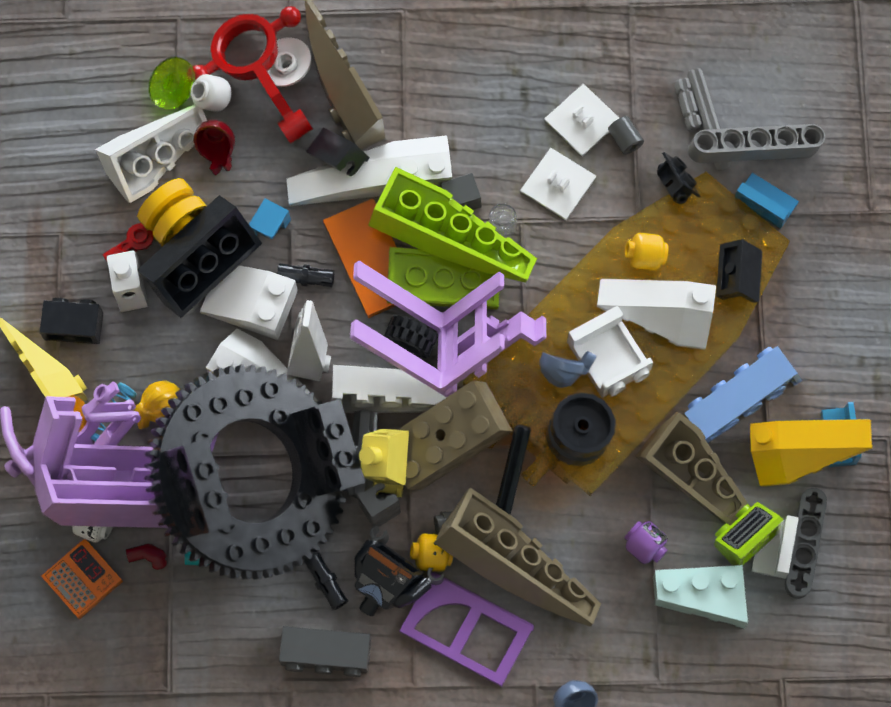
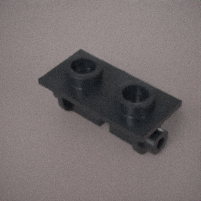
M663 152L662 154L666 161L658 166L657 175L664 186L667 187V191L673 201L684 204L692 193L698 198L701 197L695 187L697 185L696 180L685 171L687 168L686 164L679 157L675 156L672 158Z

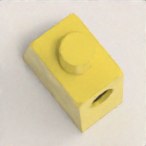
M379 429L363 435L359 459L364 478L376 483L406 485L409 431Z

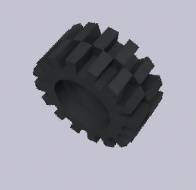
M400 315L391 317L384 337L418 358H429L438 339V334L433 329L427 328V325L418 323L419 321L417 320L412 321L410 318H403Z

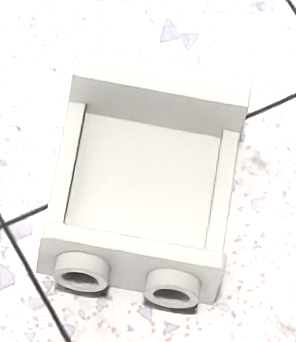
M618 306L570 331L567 338V343L578 361H581L584 353L587 351L597 356L587 375L602 398L608 394L611 396L619 394L626 388L625 385L632 381L638 383L646 379L650 375L653 365L651 358H645L622 322L623 313Z

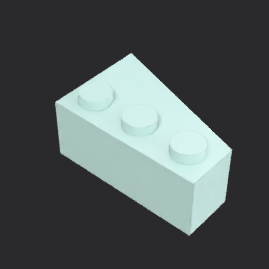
M743 565L655 570L653 584L656 606L706 617L709 620L721 621L745 629L748 618Z

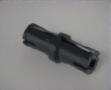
M279 263L277 274L293 279L296 283H301V286L307 287L309 284L333 287L335 270L312 268L308 264L293 266Z
M320 552L312 554L311 559L304 560L316 581L315 586L318 590L321 589L332 610H337L344 606L348 599L336 581L337 576L334 572L331 573Z

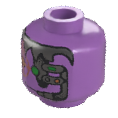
M638 521L624 537L627 540V551L642 564H647L652 560L657 563L668 551L664 547L668 539L666 534L650 521L643 524Z

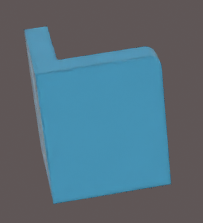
M265 198L249 225L256 235L260 233L273 239L279 228L283 227L286 229L291 221L289 210Z

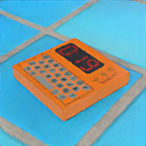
M86 539L78 543L41 576L79 620L123 582Z

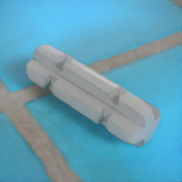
M682 78L675 81L676 93L679 94L678 100L683 117L685 118L686 128L692 131L701 127V120L697 114L698 109L693 91L690 89V81L688 78Z

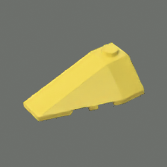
M0 318V328L45 398L46 396H77L83 401L88 400L83 393L88 388L79 375L73 377L65 366Z

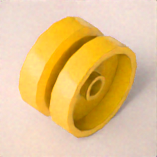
M181 178L171 180L155 190L144 201L137 214L138 220L147 230L153 231L154 238L162 247L207 207L200 197L193 196V189Z

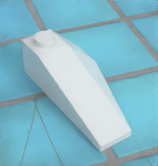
M192 105L118 136L95 150L106 175L126 201L131 203L152 191L159 184L157 181L167 170L171 171L174 168L177 159L194 146L195 131L207 119L203 109Z
M601 279L597 307L607 312L618 306L623 313V320H630L644 327L646 331L652 334L656 333L669 339L668 342L676 346L705 350L713 315L716 285L689 281Z
M239 329L233 331L220 343L206 367L207 372L211 371L213 373L214 370L222 368L224 371V368L228 366H233L235 369L236 366L244 365L246 369L247 366L255 365L256 370L262 366L266 367V372L275 369L277 377L283 373L287 374V368L262 341ZM287 375V381L295 378L297 380V387L303 385L295 376Z

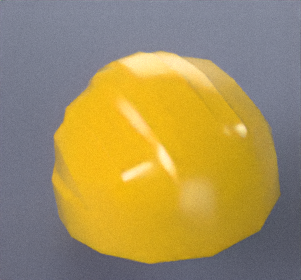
M157 381L146 388L140 403L134 409L141 417L138 422L139 429L149 427L150 421L155 422L157 418L165 417L161 410L165 407H170L169 399L177 398L175 393L180 390L177 385L168 381Z

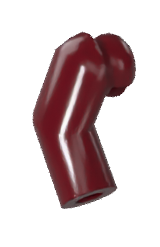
M143 544L126 549L129 563L146 559L152 563V568L155 570L163 569L167 565L166 553L153 544Z

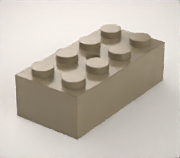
M471 381L398 429L409 431L406 470L407 489H424L513 432L486 382Z

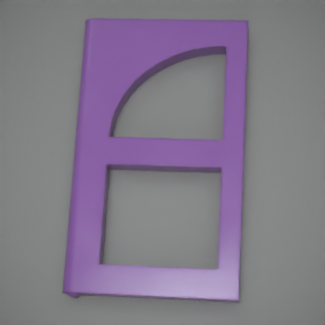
M435 572L431 573V576L433 578H439L441 576ZM445 577L441 584H431V589L414 603L400 629V633L502 687L530 633L534 630V625ZM446 605L469 607L471 609L450 648L415 630L418 623L427 614L439 607ZM481 615L516 632L496 672L460 654Z

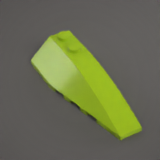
M395 167L373 210L368 226L450 262L492 275L500 272L504 274V278L527 282L537 260L535 256L511 238H504L495 231V226L488 221L484 223L473 214L474 211L467 205L463 207L452 199L453 195L447 190Z

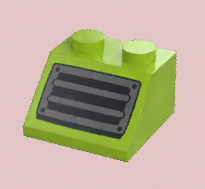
M756 502L752 507L749 504L745 505L736 514L738 519L731 526L726 523L715 533L717 538L715 539L714 547L733 566L745 565L781 530L784 520L759 502Z

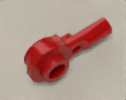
M137 223L129 228L126 240L102 255L107 261V256L128 252L131 249L134 251L145 250L154 241L153 231L147 230L142 223Z

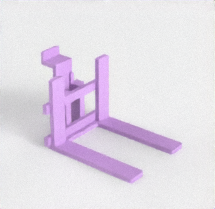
M357 261L354 264L353 278L355 281L437 331V369L358 320L351 322L350 338L445 397L456 392L457 383L475 372L474 375L478 378L487 372V362L520 338L533 346L546 339V318L544 316L534 320L520 311L511 319H505L500 324L499 320L491 315L487 317V300L504 288V274L500 272L489 278L449 309L440 312L361 261ZM475 310V326L458 337V321Z

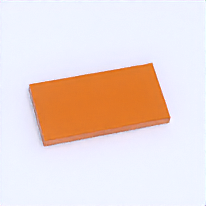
M373 198L323 220L368 318L395 307L394 304L387 303L386 299L353 278L354 264L357 261H361L388 278L389 248L396 247L392 236L368 226L376 206Z

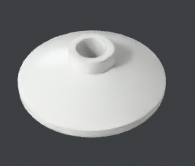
M282 38L277 40L278 55L270 70L267 71L277 87H287L299 82L308 73L312 62L311 52L304 42L296 38Z

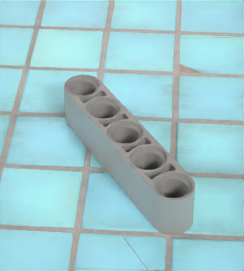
M815 124L706 129L696 133L688 146V155L697 163L805 158L813 156L825 140V133L821 127ZM805 137L812 139L814 144L808 143ZM778 139L785 140L788 146L782 145ZM751 140L758 141L761 147L755 146ZM725 141L732 143L735 148L727 147ZM697 143L705 144L708 150L701 149Z

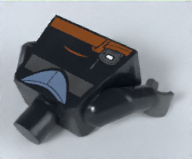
M373 526L370 529L371 539L365 541L354 557V576L357 579L355 589L365 595L359 609L369 616H374L379 606L388 610L394 607L402 608L417 601L431 589V584L439 585L444 581L445 573H443L439 578H433L431 576L433 568L428 569L426 578L422 577L424 575L422 570L385 545L389 540L387 530L384 531L381 537H375L379 532L378 526Z

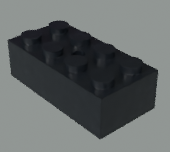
M219 195L137 270L163 304L182 318L251 255L262 242L237 207Z

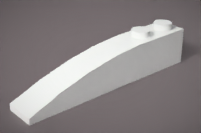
M447 136L393 141L364 151L370 159L367 162L365 161L353 176L346 174L352 166V161H349L341 171L327 164L287 178L289 206L379 197L395 167L441 187L442 182L452 180Z

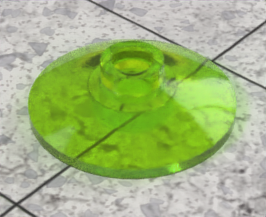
M170 57L158 64L150 77L148 88L150 98L156 106L171 110L181 106L188 100L191 95V86L195 82V72L192 65L181 57Z

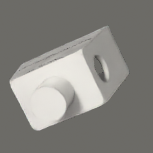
M128 251L107 256L112 290L120 312L148 307L143 277L137 270L141 265L136 252ZM127 292L135 293L132 296H123Z

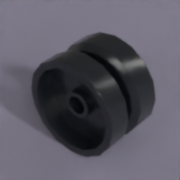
M577 393L566 397L558 404L547 425L546 440L551 452L557 459L568 465L584 466L594 463L603 455L615 434L616 420L612 409L604 400L593 394Z

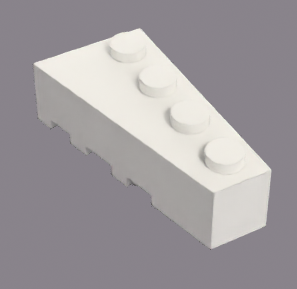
M333 365L332 399L333 401L341 399L345 413H354V411L370 410L377 413H424L447 398L401 369Z

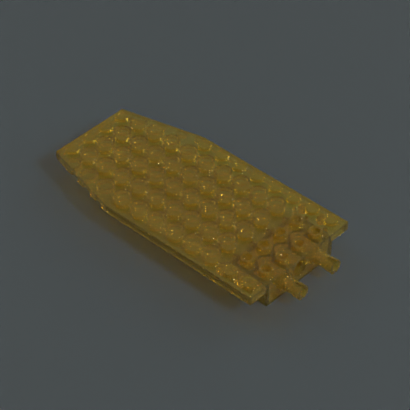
M706 171L694 178L697 182L695 187L701 197L698 198L692 193L684 204L675 203L670 194L613 227L527 315L534 320L541 316L546 318V339L533 346L520 338L487 362V372L478 378L474 375L475 371H473L463 381V386L473 380L487 383L513 432L514 427L517 425L530 427L531 432L527 450L537 459L521 473V476L525 481L530 478L528 484L531 486H535L551 470L566 484L572 480L585 493L591 496L739 339L758 302L753 303L742 296L722 300L716 296L715 292L713 315L705 350L676 346L668 342L669 339L656 333L652 334L646 331L644 327L630 320L625 321L622 319V322L645 358H651L653 365L650 375L646 379L638 383L632 381L626 384V388L615 396L608 394L602 398L587 374L585 376L581 375L571 386L556 387L549 383L541 373L539 364L542 352L578 361L567 343L568 334L575 328L606 312L597 307L601 279L689 281L716 285L717 291L720 244L743 239L762 250L760 297L762 296L790 241ZM635 234H656L663 238L664 243L668 244V258L665 265H661L656 271L635 269L631 266L629 258L625 257V246L627 241H631ZM577 393L593 394L604 400L612 409L616 420L615 434L603 455L594 463L584 466L568 465L557 459L549 449L546 440L547 425L558 404L569 395ZM496 443L492 444L488 448L492 449Z

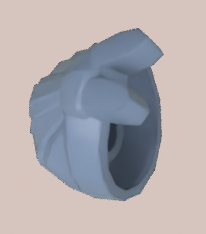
M587 351L584 353L581 361H575L542 352L539 364L541 373L548 382L556 387L563 388L571 386L581 375L585 376L597 356Z
M572 680L556 691L553 701L555 707H596L598 696L594 688L588 683Z

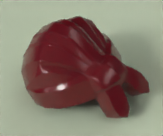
M219 120L203 122L194 134L193 142L196 150L202 157L212 162L209 169L215 176L220 173L222 167L229 172L232 167L231 155L235 146V135L232 129L226 123Z

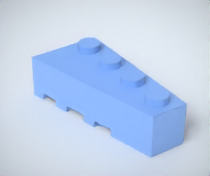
M778 346L774 349L771 347L764 349L757 355L758 360L750 366L748 363L742 365L734 372L735 377L728 382H725V380L720 381L710 389L712 392L704 399L698 397L687 406L689 410L685 412V415L694 425L701 429L707 443L738 424L740 421L738 417L740 415L747 417L758 411L763 405L761 401L764 399L768 401L774 400L782 395L786 389L785 385L791 382L795 386L802 381Z

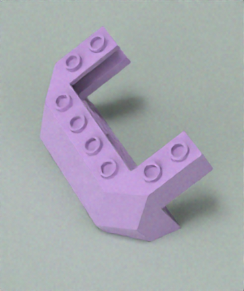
M46 396L33 441L35 492L42 513L61 526L168 528L167 525H158L162 516L153 515L158 506L157 504H149V500L154 497V493L146 492V489L152 486V482L144 478L151 474V470L144 468V464L151 463V459L145 456V452L153 451V448L75 444L82 422L80 412H73L76 402L75 398ZM218 433L210 445L211 451H213Z

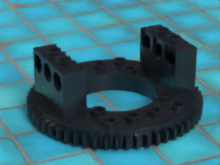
M244 365L236 366L235 369L233 366H228L224 368V371L222 368L214 370L213 373L211 371L205 373L203 378L200 376L193 379L194 384L192 382L185 384V390L177 391L175 393L177 398L174 397L168 400L170 407H165L161 410L165 417L155 420L160 428L151 429V433L156 439H151L147 442L153 448V451L145 452V456L151 459V463L144 464V468L151 470V474L144 478L152 482V486L146 489V492L154 493V497L149 500V504H157L158 506L153 515L162 516L158 525H167L168 529L164 533L165 536L174 535L171 544L173 546L182 544L180 553L186 554L191 552L189 561H197L200 558L199 567L203 568L209 565V572L211 573L219 570L222 577L228 576L230 573L231 579L239 578L241 575L242 580L250 579L251 576L253 580L262 579V575L264 578L273 577V573L275 576L283 574V569L285 572L294 570L293 565L301 566L303 564L302 559H311V552L320 551L318 544H324L328 541L325 535L333 534L334 531L331 525L339 523L335 516L336 514L343 513L339 506L340 503L346 502L342 493L348 491L350 487L366 483L341 399L322 404L321 400L315 402L313 400L315 394L313 392L306 394L305 385L297 387V380L295 378L287 381V374L283 373L277 377L275 369L266 372V367L264 366L257 368V370L255 365L247 366L246 369ZM232 422H252L267 428L282 442L291 461L292 484L289 495L276 514L260 523L244 522L231 516L226 501L228 495L227 492L224 493L217 471L220 468L218 463L215 464L210 448L212 440L217 433Z

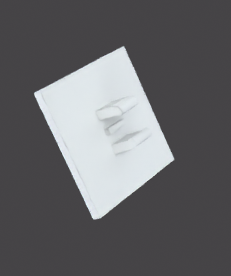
M584 84L544 118L582 157L609 133L608 127L619 119Z
M550 148L520 192L564 220H567L596 179V176Z

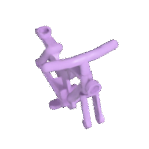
M115 382L110 383L108 386L105 384L99 385L94 391V398L88 404L82 406V413L87 423L78 432L75 444L117 446L134 423L140 421L139 413L134 411L136 406L133 400L107 403L120 392ZM4 406L0 409L2 434L10 456L13 459L9 460L4 467L15 478L23 473L35 487L33 445L25 450L18 443L14 434L11 410L9 407ZM111 422L95 443H93L90 437L96 432L100 423Z

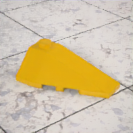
M797 420L751 423V454L759 485L764 487L791 484L798 481L800 477L812 472H819L828 465L838 461L842 462L872 449L871 420Z

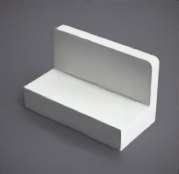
M786 516L780 532L754 555L752 572L784 579L787 577L799 517Z

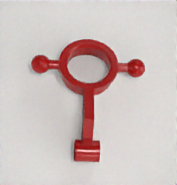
M287 6L281 10L279 18L272 23H269L259 15L242 14L222 24L211 42V56L213 60L204 66L194 65L188 72L189 81L193 84L199 76L204 74L211 75L217 70L223 71L238 80L258 78L284 118L277 124L290 144L313 130L301 109L293 113L267 72L275 63L278 55L277 32L284 27H296L301 21L300 11L296 7ZM247 31H260L266 35V49L257 61L240 67L226 62L225 51L235 37Z

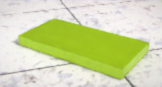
M389 248L388 279L430 306L451 307L494 276L450 262L420 249ZM499 292L487 300V309L498 310Z

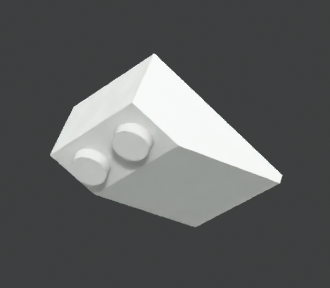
M237 266L206 295L200 313L278 340L298 292L296 281L270 271Z

